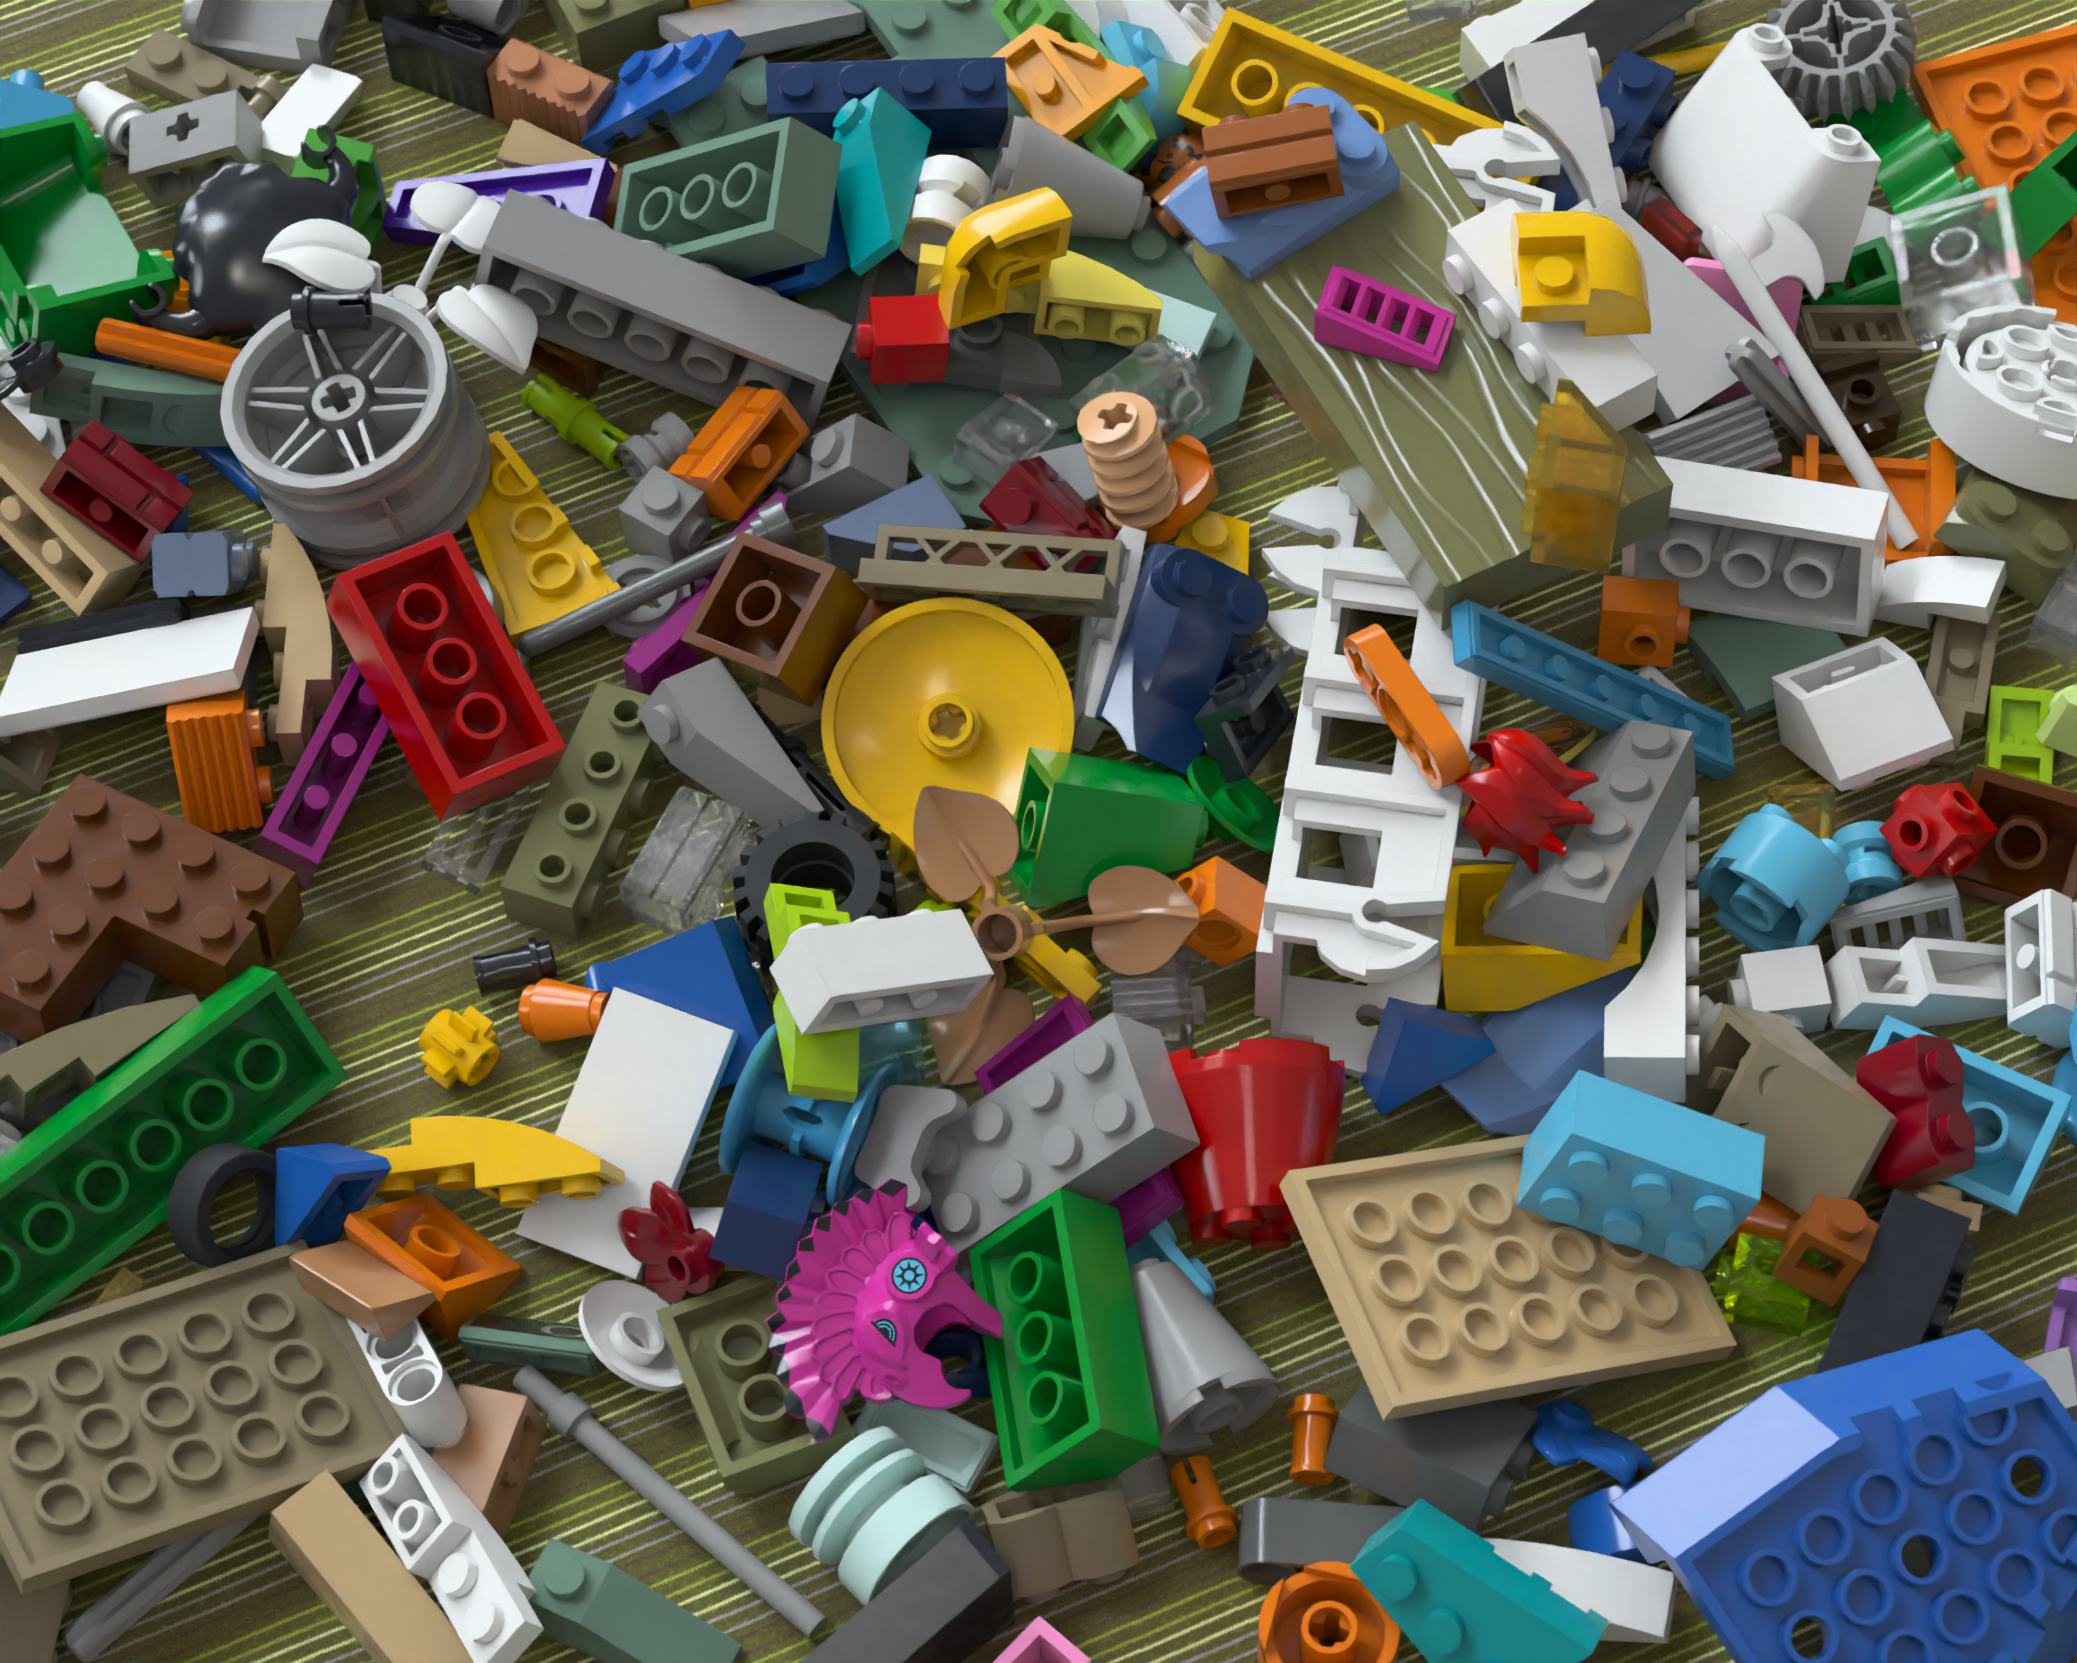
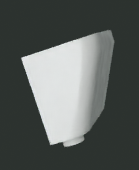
M1764 23L1753 24L1749 28L1741 29L1732 37L1670 116L1664 127L1656 134L1648 158V165L1716 261H1719L1710 234L1712 226H1720L1741 247L1745 256L1750 261L1766 252L1772 245V233L1761 213L1776 211L1788 215L1800 224L1815 242L1823 259L1826 275L1825 283L1843 282L1881 159L1862 138L1860 132L1853 127L1843 124H1833L1827 128H1811L1771 76V70L1782 69L1789 64L1793 50L1791 42L1778 26Z

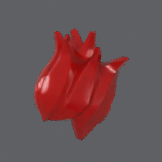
M1504 728L1497 732L1487 733L1486 740L1471 743L1470 750L1487 761L1490 766L1488 769L1460 777L1456 780V785L1472 798L1461 828L1466 834L1478 841L1483 857H1487L1492 847L1512 851L1523 859L1533 873L1538 872L1539 848L1565 857L1567 850L1552 829L1574 824H1593L1595 814L1589 812L1588 807L1584 806L1582 801H1571L1567 797L1587 785L1598 782V776L1595 773L1581 772L1569 768L1537 736L1517 728Z

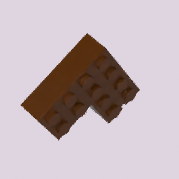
M79 773L0 872V1030L27 1043L61 1027L76 1023L124 960L205 998L211 996L251 964L265 968L263 955L273 959L304 918L296 872Z

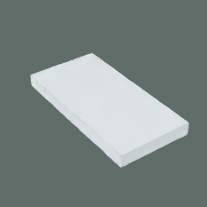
M254 607L16 655L0 696V737H8L238 690L241 686L260 627Z
M614 987L555 1135L581 1146L625 1172V1184L602 1187V1196L592 1199H566L562 1197V1193L540 1195V1203L538 1205L525 1208L516 1234L641 1282L645 1263L633 1258L624 1246L618 1228L619 1213L629 1207L650 1209V1190L652 1184L656 1181H661L674 1192H677L739 1034L734 1030Z

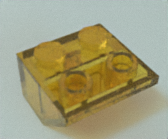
M1559 378L1554 404L1541 402L1535 434V442L1537 444L1534 457L1530 456L1525 482L1524 496H1526L1520 534L1532 535L1530 562L1609 574L1619 521L1628 444L1572 380Z

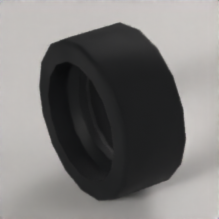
M237 1143L213 1144L194 1154L178 1172L168 1196L167 1223L174 1244L187 1259L206 1267L214 1268L276 1248L274 1242L276 1157ZM244 1170L251 1173L258 1191L257 1211L250 1228L241 1239L224 1248L217 1245L213 1239L210 1229L211 1205L217 1190L231 1175Z

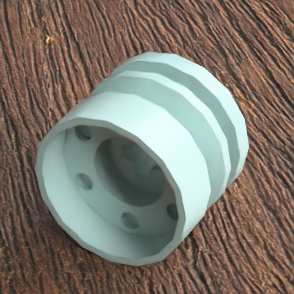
M881 1426L870 1429L848 1442L822 1466L808 1482L795 1502L788 1523L790 1533L802 1545L812 1547L813 1556L820 1563L829 1566L840 1563L838 1568L839 1582L866 1606L959 1524L968 1518L973 1523L975 1519L974 1507L943 1477L936 1474L923 1477L925 1472L924 1459L917 1452L906 1449L905 1440L893 1429Z

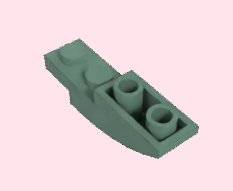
M59 352L57 357L64 365L62 370L46 385L31 392L29 413L86 423L87 426L94 419L112 433L123 437L127 443L178 447L230 446L224 436L220 416L224 382L162 368V371H156Z

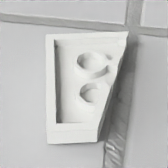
M1123 526L1115 540H1122L1126 546L1116 619L1082 616L1072 694L1076 716L1074 748L1091 751L1103 730L1112 731L1113 727L1094 719L1137 583L1146 531ZM1107 557L1103 558L1094 574L1105 575Z

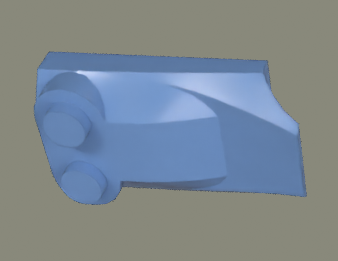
M1322 87L1304 89L1291 97L1287 106L1294 103H1309L1314 106L1329 104L1337 140L1345 196L1218 219L1206 167L1172 190L1170 198L1162 205L1208 253L1227 257L1249 281L1399 188L1400 170L1382 136L1342 96L1333 90Z
M1628 968L1513 1011L1490 1012L1478 1024L1489 1037L1497 1052L1438 1085L1488 1133H1504L1512 1137L1532 1134L1578 1070L1604 1078L1605 1006L1626 989L1635 975Z

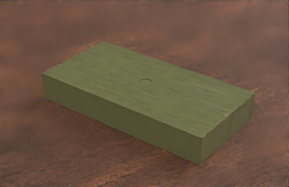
M1413 120L1401 127H1396L1380 134L1400 170V185L1395 191L1250 281L1227 257L1208 253L1194 238L1193 261L1440 630L1443 631L1452 626L1450 607L1466 599L1491 609L1666 529L1673 483L1632 425L1589 447L1573 427L1570 429L1564 427L1557 419L1550 399L1536 382L1529 383L1522 376L1516 365L1514 354L1500 337L1497 339L1491 337L1485 330L1479 318L1478 310L1464 293L1457 294L1450 287L1442 268V262L1446 255L1447 230L1480 214V211L1418 124ZM1333 265L1358 272L1456 314V324L1438 372L1314 341L1315 312ZM1341 307L1340 310L1350 313L1352 309ZM1367 313L1365 320L1375 324L1378 316ZM1393 320L1390 331L1400 335L1404 322ZM1419 326L1414 341L1424 345L1430 329Z

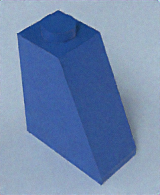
M734 916L709 921L597 967L602 980L612 990L614 987L620 988L734 1030L739 1034L718 1089L733 1084L736 1087L753 1049L766 1030L775 1023Z

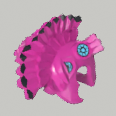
M892 1178L876 1189L860 1190L849 1201L836 1202L830 1214L815 1219L811 1235L798 1241L796 1258L786 1266L785 1284L775 1294L778 1311L764 1321L771 1331L770 1351L774 1355L783 1357L776 1376L783 1387L789 1388L783 1398L787 1412L793 1418L806 1419L807 1426L815 1441H823L832 1435L842 1406L850 1404L857 1391L861 1393L865 1401L874 1404L894 1403L896 1397L912 1406L930 1410H946L959 1406L971 1399L972 1391L970 1389H956L948 1385L946 1382L947 1371L942 1361L925 1353V1347L942 1330L954 1324H963L977 1333L1003 1340V1317L1001 1313L984 1302L967 1285L964 1279L955 1272L954 1269L959 1258L958 1253L948 1246L941 1235L934 1232L925 1222L921 1224L916 1233L912 1225L917 1212L906 1208L908 1185Z

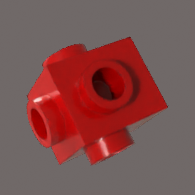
M1961 782L1928 786L1917 784L1909 788L1896 799L1892 806L1895 812L1879 829L1893 847L1892 855L1897 863L1909 873L1914 874L1916 878L1940 875L1954 877L1962 873L1975 862L1979 855L1978 852L1999 831Z

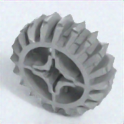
M1782 0L1780 8L1768 9V16L1765 20L1766 24L1778 26L1793 47L1789 64L1782 69L1771 70V76L1787 97H1792L1803 117L1813 111H1818L1819 116L1825 123L1832 113H1842L1849 122L1855 110L1862 109L1873 115L1877 100L1892 104L1896 89L1907 88L1910 71L1915 70V64L1917 63V47L1915 45L1918 44L1917 29L1913 26L1911 14L1907 10L1906 3H1898L1897 0ZM1835 43L1839 45L1840 54L1836 53Z

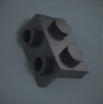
M1260 645L1240 654L1233 661L1234 669L1226 679L1211 688L1209 691L1210 699L1194 717L1204 738L1205 749L1209 757L1217 763L1226 783L1248 778L1294 719V715L1277 683L1297 658L1292 645L1270 651L1266 645Z

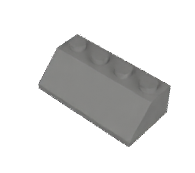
M1631 719L1576 755L1570 761L1568 767L1576 771L1595 773L1599 781L1573 792L1567 798L1571 801H1582L1583 805L1588 807V811L1595 814L1593 824H1574L1553 828L1552 831L1556 837L1564 844L1567 855L1563 857L1539 848L1537 873H1533L1519 856L1483 923V933L1489 936L1609 961L1696 791L1693 731Z

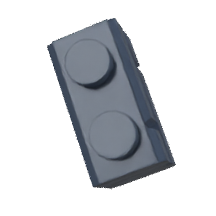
M242 530L172 532L156 534L154 540L151 541L153 590L156 591L158 597L228 595L245 591L247 585H249V579H257V546L255 542H247V536L244 535Z

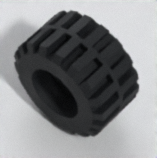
M805 812L806 820L794 822L792 815L779 819L780 828L774 832L767 826L756 834L757 847L746 844L740 853L741 866H735L732 878L734 886L733 898L740 934L747 951L751 952L752 963L761 972L771 967L774 963L763 904L770 883L806 888L824 887L837 890L848 898L836 909L841 912H849L851 923L865 916H876L878 919L898 917L892 862L887 860L886 848L879 839L871 841L868 828L860 823L856 824L853 828H849L847 826V817L834 813L830 821L820 820V812Z

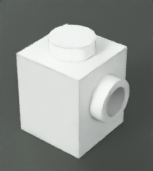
M1819 945L1742 954L1735 979L1727 981L1728 1004L1782 1015L1802 1034L1824 1031L1832 1001Z

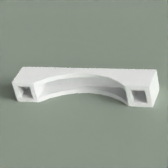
M1585 33L1513 47L1503 56L1515 117L1544 138L1560 157L1561 165L1576 190L1580 203L1588 199L1592 207L1596 208L1608 199H1612L1622 208L1621 203L1627 201V186L1621 167H1613L1608 144L1614 142V125L1608 107L1601 108L1596 84L1602 81V69L1597 50L1594 47L1588 48Z
M1692 797L1643 893V900L1646 902L1656 926V936L1645 963L1626 989L1605 1006L1604 1078L1669 1102H1686V1075H1699V1035H1686V1025H1699V986H1686V977H1699V937H1686V929H1699V889H1686V881H1697L1699 875V843H1686V835H1699V797Z

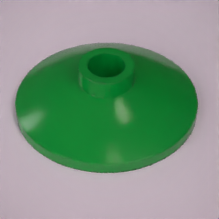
M1209 756L1196 757L1189 764L1187 775L1194 793L1205 805L1204 810L1208 812V829L1225 842H1232L1236 838L1250 847L1273 854L1280 817V810L1275 803L1250 778L1226 783L1216 762Z

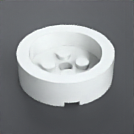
M2029 305L1989 306L1960 316L1948 329L1925 397L1924 408L1929 424L1951 450L1988 474L2028 490L2077 500V326L2056 321V309Z

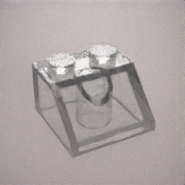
M2006 183L1889 217L1902 309L1922 352L1942 347L1951 324L1957 318L1970 311L1998 305L2038 306L2032 268L2011 194Z

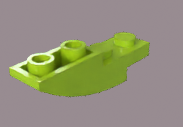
M770 883L763 904L774 961L787 945L789 936L807 924L822 923L824 926L851 923L849 912L837 911L833 891ZM779 989L772 1008L789 1095L804 1096L814 1100L827 1099L854 1103L858 1093L860 1027L802 1035Z

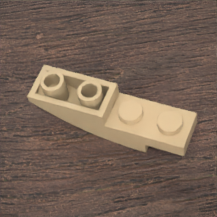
M273 523L271 548H262L260 554V577L262 584L266 585L265 599H257L254 610L260 624L257 637L265 636L271 660L273 661L274 685L276 689H280L279 703L270 704L268 708V738L270 742H278L285 766H297L314 734L315 714L326 712L341 684L340 660L330 615L325 606V597L315 569L301 543L287 524Z

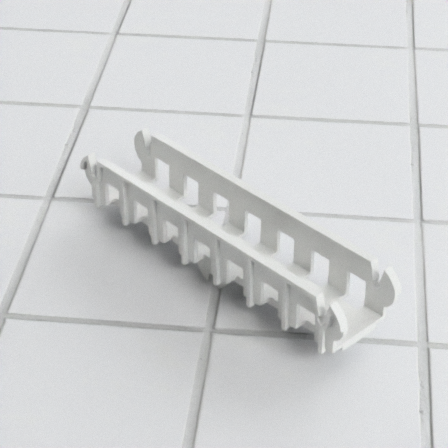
M1504 121L1503 128L1479 129L1458 137L1452 146L1432 144L1475 206L1485 207L1484 211L1511 197L1524 212L1554 211L1556 193L1510 179L1560 174V157L1544 138L1530 128ZM1497 174V175H1501V176H1503V177H1502V178H1492V177H1490V175ZM1339 479L1338 486L1306 489L1289 496L1269 511L1270 520L1319 537L1324 535L1334 536V548L1326 549L1320 545L1262 548V557L1272 569V572L1267 575L1268 583L1317 599L1318 601L1316 608L1269 611L1265 626L1275 640L1283 646L1292 645L1297 655L1307 657V664L1305 666L1301 698L1256 948L1254 1015L1270 1020V1037L1302 1040L1328 1046L1330 1060H1344L1345 1074L1359 1078V1084H1361L1360 1079L1367 1072V1059L1379 1025L1364 1026L1358 1022L1360 1018L1370 1016L1381 1021L1389 997L1437 1009L1442 979L1441 943L1443 917L1464 791L1456 785V782L1440 790L1434 789L1424 778L1398 739L1393 765L1327 757L1332 717L1387 724L1355 678L1344 653L1343 640L1346 638L1351 608L1417 617L1411 660H1405L1458 734L1467 752L1469 762L1476 756L1470 750L1471 743L1479 739L1488 680L1454 666L1452 626L1443 631L1440 630L1389 552L1363 548L1366 518ZM1499 605L1491 608V610L1498 612ZM1313 829L1381 838L1373 888L1349 885L1346 870L1309 865V850ZM1293 943L1316 946L1320 959L1338 974L1367 983V986L1290 975Z

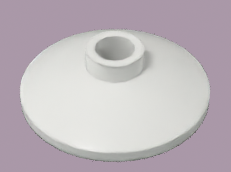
M607 1280L594 1285L581 1300L578 1316L582 1334L598 1359L622 1379L647 1390L667 1392L684 1386L656 1313L657 1310L668 1307L671 1304L662 1300L653 1291L628 1281Z

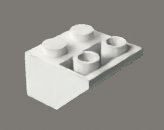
M1884 636L1771 677L1781 744L1841 792L1865 788L1871 785L1877 778L1901 769L1924 766L1930 762L1931 758L1955 750L1953 737L1915 659Z

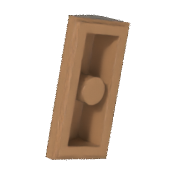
M349 1239L301 1251L289 1257V1262L303 1290L386 1343L392 1340L437 1300L432 1291Z

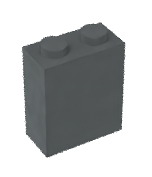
M1364 1380L1338 1416L1323 1468L1406 1508L1421 1498L1476 1534L1488 1515L1499 1519L1503 1514L1515 1487V1481L1512 1478L1523 1482L1530 1472L1538 1453V1449L1530 1439L1539 1413L1509 1399H1501L1383 1421L1368 1385Z

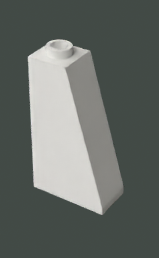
M1585 199L1568 210L1607 216L1632 234L1643 258L1651 318L1650 334H1629L1626 336L1658 374L1654 411L1663 425L1680 419L1739 381V378L1729 369V360L1725 357V351L1729 345H1737L1741 338L1747 337L1753 339L1770 359L1779 355L1771 341L1612 199H1608L1596 208H1593L1589 200Z

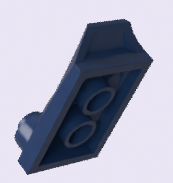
M1157 543L1148 547L1094 719L1115 728L1122 737L1128 751L1188 779L1187 769L1189 764L1196 757L1209 756L1205 749L1204 738L1194 717L1210 699L1209 691L1211 688L1226 679L1235 667L1233 661L1247 650L1251 635L1260 630L1268 618L1269 603L1266 592L1260 583L1249 575L1197 550Z

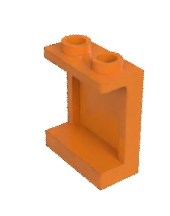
M1806 434L1802 456H1791L1789 477L1859 488L1840 455L1819 454V435ZM1930 439L1926 460L1870 457L1920 537L1918 541L1907 548L1898 550L1887 533L1884 571L1888 564L1920 557L1953 556L1954 550L1933 535L1956 497V453L1941 439Z

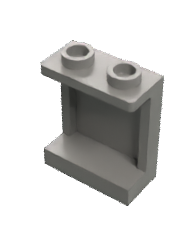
M185 0L181 12V29L184 33H188L190 43L232 64L304 74L312 63L330 68L354 0Z

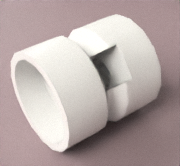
M936 155L924 160L902 245L899 247L905 257L918 265L921 243L946 246L963 218L988 205L992 186L985 172L970 160L955 155Z

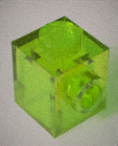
M1739 1232L1733 1256L1720 1254L1712 1293L1725 1296L1722 1314L1726 1322L1796 1337L1801 1336L1809 1311L1811 1296L1771 1276L1784 1241ZM1807 1249L1800 1259L1817 1266L1818 1254Z

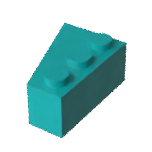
M1421 1498L1372 1534L1349 1566L1352 1572L1430 1663H1580L1593 1653L1609 1623V1620L1591 1608L1586 1613L1550 1590L1552 1583L1537 1573L1533 1572L1529 1576L1493 1553L1494 1545Z

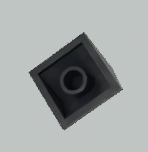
M436 11L387 15L383 17L381 30L392 80L493 118L494 111L486 70L509 42V39Z

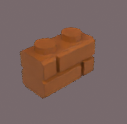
M1294 103L1285 107L1281 113L1256 118L1246 115H1231L1222 119L1218 125L1201 128L1209 185L1218 219L1345 196L1337 140L1329 104L1314 106L1309 103Z

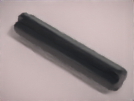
M165 597L23 628L18 633L19 644L17 645L19 655L122 633L190 620L191 611L189 605L185 604L182 597Z

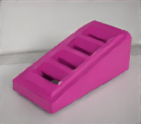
M1333 265L1316 308L1314 341L1438 372L1456 324V314L1358 272ZM1341 307H1346L1352 310L1350 313H1347L1340 309ZM1367 313L1378 316L1375 324L1365 320ZM1393 320L1404 322L1400 335L1390 331ZM1419 326L1430 329L1424 345L1414 341Z

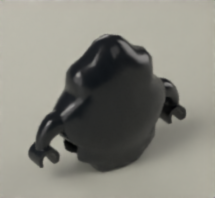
M327 125L317 126L319 139L328 145V148L323 151H314L309 148L306 142H300L302 160L307 166L317 170L328 168L329 176L327 182L313 177H289L274 162L241 164L230 161L222 165L214 176L201 182L193 195L185 199L176 209L175 223L177 232L172 246L173 267L176 273L189 283L188 305L190 310L183 313L170 312L167 310L166 295L161 286L156 283H148L146 285L147 292L151 299L158 302V305L152 310H144L135 301L129 300L131 315L134 321L141 326L154 327L158 330L204 341L215 336L253 337L269 321L290 309L293 293L303 292L306 286H313L316 292H330L303 280L284 267L262 262V259L271 241L283 229L297 222L308 219H327L351 228V208L357 199L359 188L357 174L349 158L337 147L334 131ZM371 254L368 256L369 260H373Z

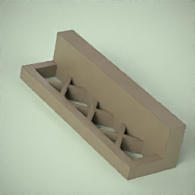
M879 524L874 559L861 558L857 582L873 601L913 603L939 597H958L986 602L1006 611L1116 619L1126 546L1122 540ZM894 542L920 544L930 558L925 562L891 560ZM929 545H942L944 547L935 553ZM964 547L980 548L990 560V563L985 567L944 564ZM990 549H999L1005 551H1003L1000 555L995 557V555L991 552ZM1025 551L1040 552L1051 565L1046 571L1005 568ZM1050 553L1066 555L1059 561H1056ZM1085 556L1107 557L1105 575L1068 573L1066 571Z

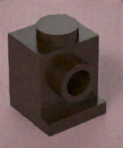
M1876 348L1819 363L1817 369L1821 379L1867 452L1875 451L1889 442L1896 441L1901 417V410L1879 366L1880 356Z

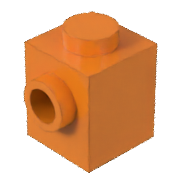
M1604 575L1598 627L1597 657L1609 663L1672 668L1675 643L1687 644L1690 607L1678 606L1679 581Z

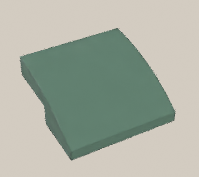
M1724 613L1716 614L1690 625L1686 644L1708 683L1719 682L1742 723L1776 709L1771 677L1847 650L1836 632Z

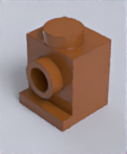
M1817 1193L1799 1220H1795L1790 1226L1771 1276L1833 1307L1865 1264L1879 1223L1867 1218L1863 1207L1854 1200L1848 1198L1832 1200ZM1808 1249L1834 1262V1265L1829 1274L1800 1258Z

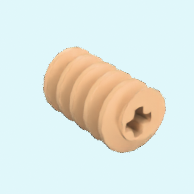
M1129 392L1103 394L1089 401L1080 410L1077 426L1079 434L1082 436L1084 450L1088 454L1089 465L1094 474L1095 484L1099 488L1101 502L1105 506L1107 519L1114 527L1120 529L1123 526L1143 530L1155 526L1169 516L1177 505L1180 494L1166 444L1163 441L1161 428L1157 421L1155 408L1146 398Z

